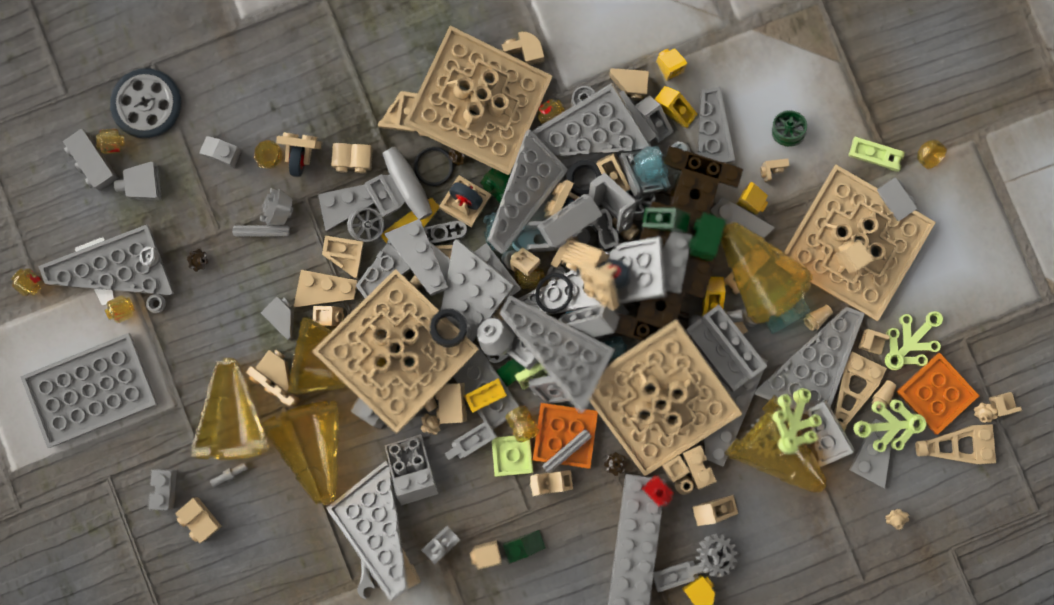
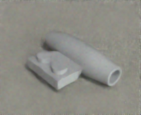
M396 147L389 148L382 155L390 175L381 174L365 182L366 189L382 217L399 210L405 202L418 219H425L432 214V210L421 183Z

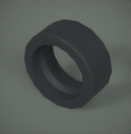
M580 160L569 169L567 180L574 183V175L581 168L591 169L595 173L596 178L602 174L595 162ZM575 183L570 190L579 197L584 194L589 195V189H579Z
M454 309L438 311L430 322L432 339L440 346H457L466 336L467 322L464 316ZM452 317L458 321L460 331L455 338L444 339L438 334L437 325L442 318Z

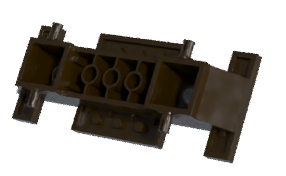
M669 146L663 165L680 170L672 189L659 192L669 196V205L652 201L650 208H676L690 213L688 232L683 234L695 236L696 230L693 227L696 218L700 219L703 213L710 214L711 208L716 204L713 201L719 183L738 188L743 168ZM690 191H696L699 194V198L693 200L689 195ZM727 224L724 225V229H723V233H722L721 240H720V243H719V247H718V250H717V254H718V251H719V248H720V245H721V241H722V238H723V235H724L725 228H726V225H727ZM643 228L640 240L660 237L663 249L672 232ZM689 248L680 294L665 291L666 296L628 302L636 305L635 315L632 317L617 312L619 320L614 332L644 341L677 318L687 321L689 313L680 311L684 295L686 293L704 299L717 254L713 261H708L690 255L691 248ZM656 301L664 302L665 309L663 311L656 309Z

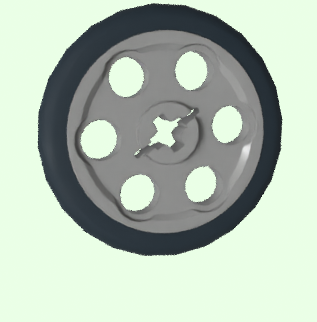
M140 68L127 73L117 82L111 94L110 110L117 126L125 133L137 138H153L168 131L176 122L181 110V95L176 83L167 74L152 68ZM138 81L143 82L144 85L140 91L134 89V84ZM157 83L161 84V92L154 93L153 86ZM126 96L132 98V102L128 106H124L122 103L123 98ZM144 99L150 101L147 103L148 107L141 105L144 103ZM168 101L169 108L161 110L160 103ZM133 113H137L139 116L138 121L135 123H131L129 120L130 115ZM153 115L157 116V123L149 125L148 118Z

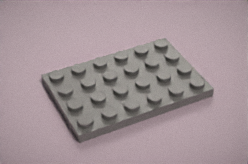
M131 333L124 334L20 376L47 448H52L158 405Z

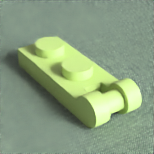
M854 137L848 156L899 172L901 169L900 162L904 158L905 152ZM890 155L894 157L893 162L888 161Z

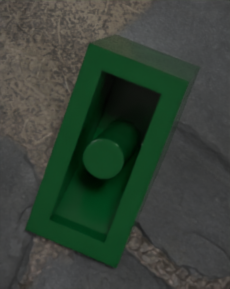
M645 208L642 227L668 232L687 233L690 213L676 208Z
M512 358L496 372L506 387H508L517 380L515 375L526 368Z
M539 530L503 543L509 564L529 557L546 548Z

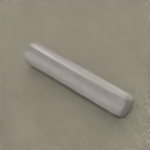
M287 225L233 226L234 236H289L290 228Z
M583 430L543 465L546 472L551 473L591 438L590 433L587 430Z

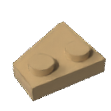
M401 91L396 97L395 102L387 110L383 119L379 121L378 127L415 132V130L403 124L418 93Z
M325 236L322 255L358 279L364 242Z

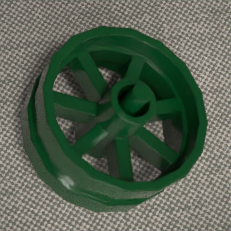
M790 110L783 111L775 117L772 126V136L778 144L785 147H793L799 145L804 140L807 131V121L802 114ZM800 126H802V128H803L804 131H802V130H800V129H797V128L800 127Z

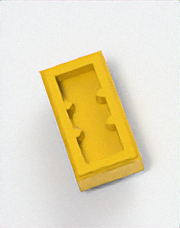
M499 378L464 395L472 413L507 396Z

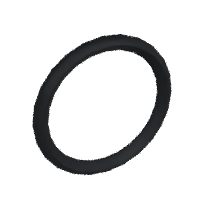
M428 147L417 155L414 162V171L422 183L428 186H440L446 183L452 176L454 163L449 159V153L440 147ZM429 151L442 152L450 162L448 175L439 182L426 181L418 171L420 158Z
M560 273L548 274L537 285L535 292L536 302L545 312H560L570 303L573 296V287L571 281L565 275ZM552 277L562 278L569 287V296L566 302L556 309L546 308L539 298L542 284Z

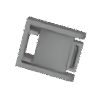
M654 148L620 154L618 160L634 196L670 189L669 180ZM638 158H644L646 161L645 163L632 165L634 160Z

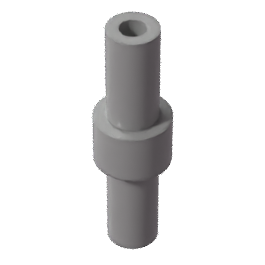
M244 462L233 469L229 468L223 471V474L210 480L212 487H215L225 481L229 482L236 475L247 470L248 467Z

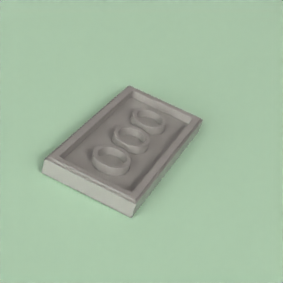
M478 346L479 351L453 378L457 383H465V395L499 378L507 396L477 410L484 422L488 420L491 427L495 429L521 411L522 408Z

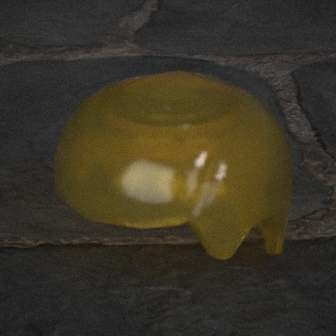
M929 140L920 146L917 152V160L926 169H931L942 161L947 153V148L938 140Z
M265 140L255 147L253 159L259 168L272 169L281 163L282 150L276 142Z

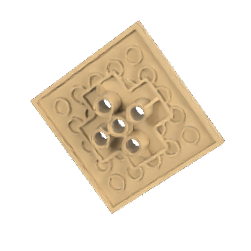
M449 26L403 125L509 175L516 161L524 135L530 129L552 79V75ZM484 78L489 79L491 83L486 82ZM460 86H464L467 91L462 90ZM477 94L482 95L484 99H480ZM495 103H499L501 108L497 107ZM470 110L476 112L477 116L472 115Z
M834 165L777 264L857 311L865 313L864 315L879 321L936 222L916 210L902 220L897 221L893 212L889 210L879 196L878 188L840 166ZM865 221L871 223L872 228L870 231L865 229ZM839 227L845 230L846 234L844 237L838 235L837 230ZM856 237L862 240L870 254L872 247L878 249L879 254L877 257L871 254L874 260L858 271L851 273L847 271L836 255L840 252V246L848 241H854Z
M395 269L312 352L397 434L479 351V348L466 336L459 345L454 347L438 345L430 334V322L439 310ZM446 317L438 322L437 332L442 338L453 339L459 334L460 330ZM407 331H412L415 333V337L408 340L404 337V334ZM378 332H386L387 337L384 340L377 339L376 335ZM393 345H399L401 351L394 354L390 351V348ZM408 358L414 359V366H405V360ZM379 359L387 360V365L383 368L378 367L376 363Z
M677 319L606 365L589 400L644 476L742 415V411ZM649 384L655 385L651 390L645 388ZM675 389L683 390L680 394L673 393ZM658 400L666 401L665 404L662 405L656 404ZM643 410L649 411V414L643 415L640 414V412ZM670 415L677 416L676 419L673 420L667 419Z

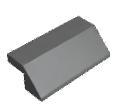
M717 305L685 330L687 334L692 335L691 340L732 392L767 367L720 305Z

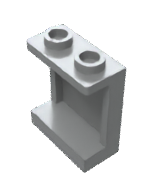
M603 173L590 182L589 195L597 207L602 205L618 220L616 232L620 234L622 231L630 229L633 225L636 201L606 173Z

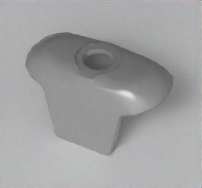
M544 221L528 222L512 242L513 248L517 252L522 247L529 252L558 251L559 248L549 246L546 240L543 244L534 243V237L541 234L537 226Z

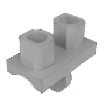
M447 525L422 551L436 564L460 541V538Z

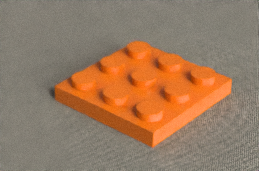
M937 353L896 391L916 414L922 415L925 418L926 425L935 435H938L979 397L978 393L941 353Z
M541 403L533 461L547 462L583 430H587L591 438L563 461L561 465L590 469L598 412L585 409L582 413L574 407Z

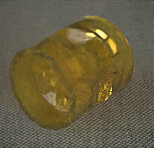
M527 406L517 407L505 416L509 427L514 431L513 434L517 442L528 441L539 433V429L535 421L532 420V415Z

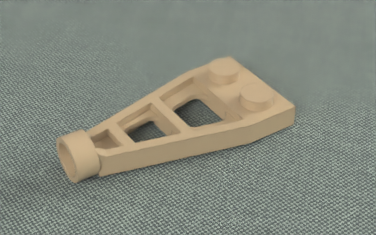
M850 352L843 371L834 415L844 432L850 420L879 386L887 369L854 352ZM853 375L867 382L866 387L859 394L849 389L850 378ZM845 395L856 399V403L850 411L842 408Z
M993 424L971 425L926 441H916V454L918 457L933 456L972 464L996 463ZM972 437V454L959 451L958 441L961 438ZM951 440L952 453L940 452L939 443Z

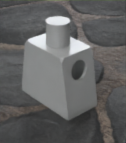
M154 162L123 170L124 179L114 181L115 191H125L126 197L130 199L162 200L158 165Z
M359 397L350 409L351 412L373 427L381 429L385 422Z

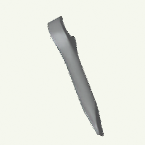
M361 559L362 571L358 594L361 598L366 599L367 596L364 594L365 588L372 587L374 589L376 585L371 578L369 569Z

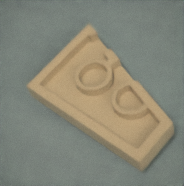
M301 270L294 308L355 300L358 281Z
M250 366L246 373L250 375L249 379L257 385L259 383L265 387V391L279 397L280 401L286 406H297L300 402L299 398L282 389L257 371L255 367Z

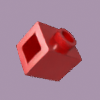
M656 475L641 488L658 507L661 505L666 506L673 499L671 497L673 492Z

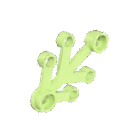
M937 311L928 313L925 318L926 322L912 337L911 323L913 319L909 314L902 315L899 322L903 325V346L899 351L897 338L900 335L899 330L896 328L887 330L886 335L890 336V352L885 357V365L890 370H899L904 364H916L918 366L927 364L928 358L923 354L916 357H904L909 351L929 350L930 352H938L941 345L938 341H930L929 343L917 342L931 327H937L942 324L943 316ZM905 316L909 319L907 324L903 321ZM931 316L936 318L935 323L930 321ZM892 330L896 332L895 337H891L890 332ZM932 343L937 345L936 350L931 348ZM893 357L897 359L896 364H892L891 359ZM919 357L924 359L922 364L918 362Z
M801 388L793 394L794 401L797 403L794 414L789 406L792 402L790 396L784 394L778 398V403L783 410L775 412L773 419L777 423L782 435L779 440V447L784 453H794L797 451L798 445L810 444L817 440V434L812 430L804 433V436L796 437L798 430L808 427L815 428L822 423L821 417L817 414L809 417L807 420L800 421L805 404L811 399V392L805 388ZM786 419L789 425V431L784 423Z
M892 400L890 403L891 410L899 412L906 419L905 421H899L886 409L884 403L876 401L872 404V410L875 413L881 414L888 422L869 424L865 421H858L854 426V432L856 435L865 438L871 432L887 431L881 440L877 439L874 441V450L878 452L885 451L890 441L892 448L902 450L913 433H920L926 428L925 418L919 414L912 415L901 401ZM896 403L899 404V407L897 409H895ZM880 404L881 408L877 411V406ZM863 425V430L859 431L860 426ZM900 429H906L900 438L892 439ZM897 441L900 442V445L898 447H896ZM882 443L881 448L878 449V444Z

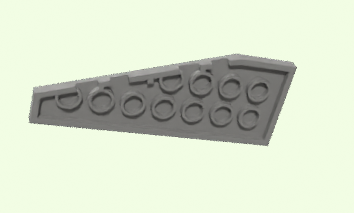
M660 237L623 243L609 253L605 252L609 255L607 261L619 260L624 262L630 273L629 282L626 286L616 291L618 303L666 296L662 239ZM579 269L576 272L571 270L564 274L571 281L573 296L568 306L560 312L548 313L543 311L536 302V289L518 298V300L547 315L580 310L600 304L596 299L586 295ZM562 278L550 281L548 285L542 287L539 291L541 303L549 309L561 307L569 296V287Z

